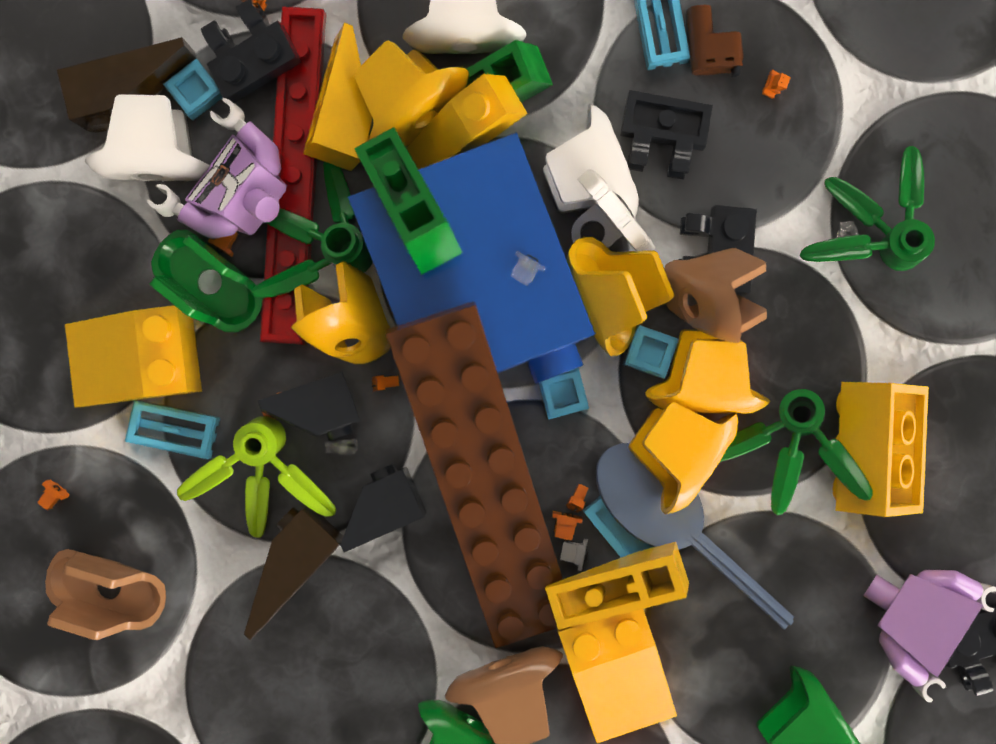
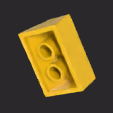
M841 382V392L836 400L837 412L840 415L839 434L836 439L845 447L867 478L873 490V496L870 500L859 499L836 477L832 488L833 496L836 499L835 511L881 517L923 513L929 387L895 383Z

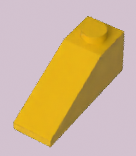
M344 23L333 42L303 154L352 171L360 163L354 148L369 141L372 116L354 78L355 71L361 66L354 29L352 25Z
M483 74L450 99L406 149L419 170L487 144L528 113L506 76Z
M672 542L618 558L547 585L545 590L558 630L687 598L689 580L677 543Z

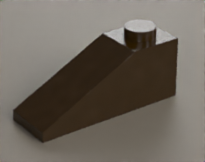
M181 37L57 69L69 120L89 132L108 131L114 100L117 95H156L165 87L163 84L196 59L195 51Z
M307 506L300 511L293 507L276 525L281 532L271 542L244 632V636L249 640L273 618L342 542L344 536L322 515L314 512Z

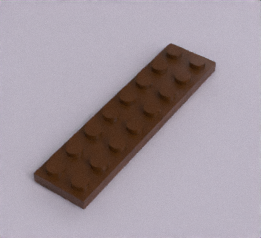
M472 301L386 329L388 342L495 649L556 629L557 624L545 587L563 580L475 302Z

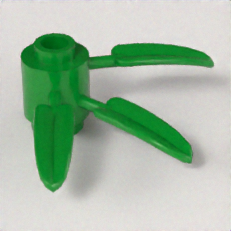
M908 146L903 152L898 203L901 207L905 208V220L898 223L893 229L880 219L884 215L883 208L864 192L840 178L829 177L825 179V188L865 226L871 227L875 225L886 235L882 241L871 242L870 236L866 234L839 237L806 246L799 256L805 261H843L869 258L872 255V250H879L882 261L888 267L897 271L910 270L927 258L935 246L934 233L926 223L913 219L914 208H920L924 203V169L920 151L914 146Z
M324 162L323 165L332 219L338 224L330 226L323 234L318 232L319 225L316 222L282 208L279 209V213L274 220L266 222L280 232L302 243L311 244L313 238L321 241V250L325 258L316 263L313 260H306L264 280L252 290V294L256 297H274L294 291L301 284L307 286L319 279L318 270L331 264L336 268V265L342 261H346L347 264L354 266L363 273L371 267L373 261L362 233L357 227L348 222V220L355 217L348 198L351 196L340 167Z
M807 389L791 391L782 399L779 408L781 420L769 426H766L763 422H757L737 432L733 442L727 448L720 461L739 457L769 444L772 440L770 434L785 427L792 433L789 448L783 447L779 452L771 492V509L774 514L782 515L791 503L804 461V453L797 450L800 437L814 434L822 445L818 449L819 456L855 496L862 500H870L873 496V490L867 478L841 442L837 439L829 441L819 429L823 424L825 416L824 403L816 393ZM800 407L807 408L811 413L810 419L806 422H798L794 418L796 409Z

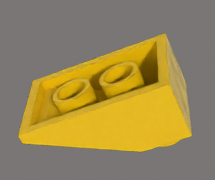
M175 305L133 310L65 324L74 408L202 392L194 320Z
M643 609L558 630L597 743L677 716L659 654Z

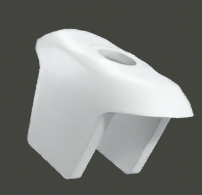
M430 0L427 16L407 27L402 38L410 47L426 54L494 53L514 40L523 41L527 35L520 25L499 14L496 0Z
M117 95L114 100L105 146L85 158L86 164L94 172L102 177L115 180L195 181L199 180L210 167V165L192 157L186 114L181 110H172L170 100L164 95Z
M589 104L586 130L546 154V165L543 167V173L556 207L560 213L588 209L596 203L578 181V178L587 170L593 169L607 182L608 187L614 191L615 195L629 210L630 215L635 218L639 197L627 161L621 151V146L607 115L597 106Z

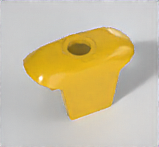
M385 41L354 73L356 83L374 122L369 140L394 127L405 147L409 146L446 103L466 88L469 71L460 67H449L439 70L420 51L411 50L406 55L394 42Z
M594 237L577 239L570 247L566 260L595 332L594 337L608 355L618 356L624 353L631 344L637 325L647 319L646 312L669 302L674 297V292L659 254L654 250L613 252Z
M346 261L337 264L336 273L340 302L332 304L330 299L303 284L294 289L297 322L292 325V329L310 345L330 356L355 365L375 361L390 350L391 347L386 336V329H389L390 326L387 323L370 276ZM345 339H358L359 342L347 347Z
M684 329L680 332L667 380L650 387L645 392V396L649 401L663 410L668 404L675 402L697 413H753L771 402L764 395L750 389L747 348L743 341L740 340L739 343L726 342L699 330Z
M675 402L668 404L664 410L660 408L652 410L630 442L628 448L662 484V513L670 514L682 510L697 496L737 434V413H730L713 422Z

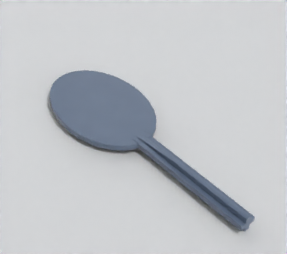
M630 443L612 446L600 456L596 466V483L599 494L612 517L628 533L653 547L672 542L677 543L678 549L692 545L782 629L792 625L794 616L702 533L704 511L698 494L684 509L664 514L661 510L662 484L629 450L628 446Z

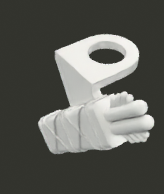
M589 169L578 178V181L596 203L575 221L571 232L573 243L581 238L582 227L588 222L595 221L602 224L605 229V237L602 243L607 248L624 236L635 251L655 250V245L652 243L651 238L637 223L636 219L630 215L629 210L597 172Z

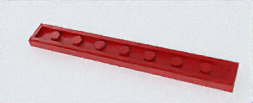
M282 6L281 24L285 27L302 63L277 77L273 142L278 147L281 171L278 176L287 185L286 192L278 202L280 208L313 221L317 159L304 155L303 151L322 86L326 12L324 9ZM268 224L264 280L306 260H311V244L302 243ZM294 291L263 298L260 342L305 345V340L292 329V325L297 322Z

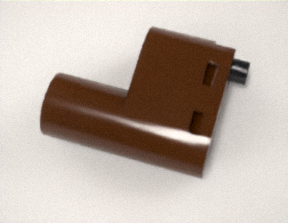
M695 5L688 8L686 16L692 74L699 76L731 73L732 77L739 76L740 66H743L742 60L744 59L741 33L736 31L714 33L710 5Z

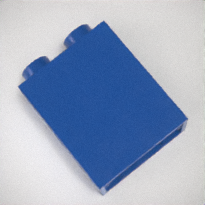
M517 132L419 169L420 174L448 221L462 251L460 255L424 274H421L375 187L348 197L397 326L474 301L497 373L527 363L536 384L584 365L576 343L595 335V332ZM528 254H530V255H532L533 257H535V258L538 259V263L536 264V266H535V268L533 269L532 273H531L530 271H531V269L533 268L534 264L536 263V260H535V259L532 260L531 264L529 265L528 269L526 270V267H527V265L529 264V262H530V260H531V257H530V256H528V258L526 259L524 265L521 267V265H522L524 259L526 258V256H527Z

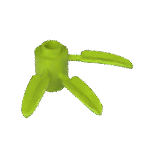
M269 416L257 417L241 427L233 440L235 454L227 459L222 455L216 456L187 478L177 489V496L180 500L188 501L204 494L229 478L234 471L232 465L239 460L247 465L256 466L255 476H249L246 480L245 512L249 534L254 538H261L264 535L267 523L270 481L268 478L263 477L264 464L270 461L281 472L278 476L279 483L305 506L325 517H331L337 511L332 501L306 474L294 464L286 466L276 456L285 445L286 433L282 424Z

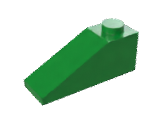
M514 40L467 68L469 71L467 86L483 74L506 76L521 103L553 86L538 46Z
M394 127L354 148L421 274L462 253L448 221Z

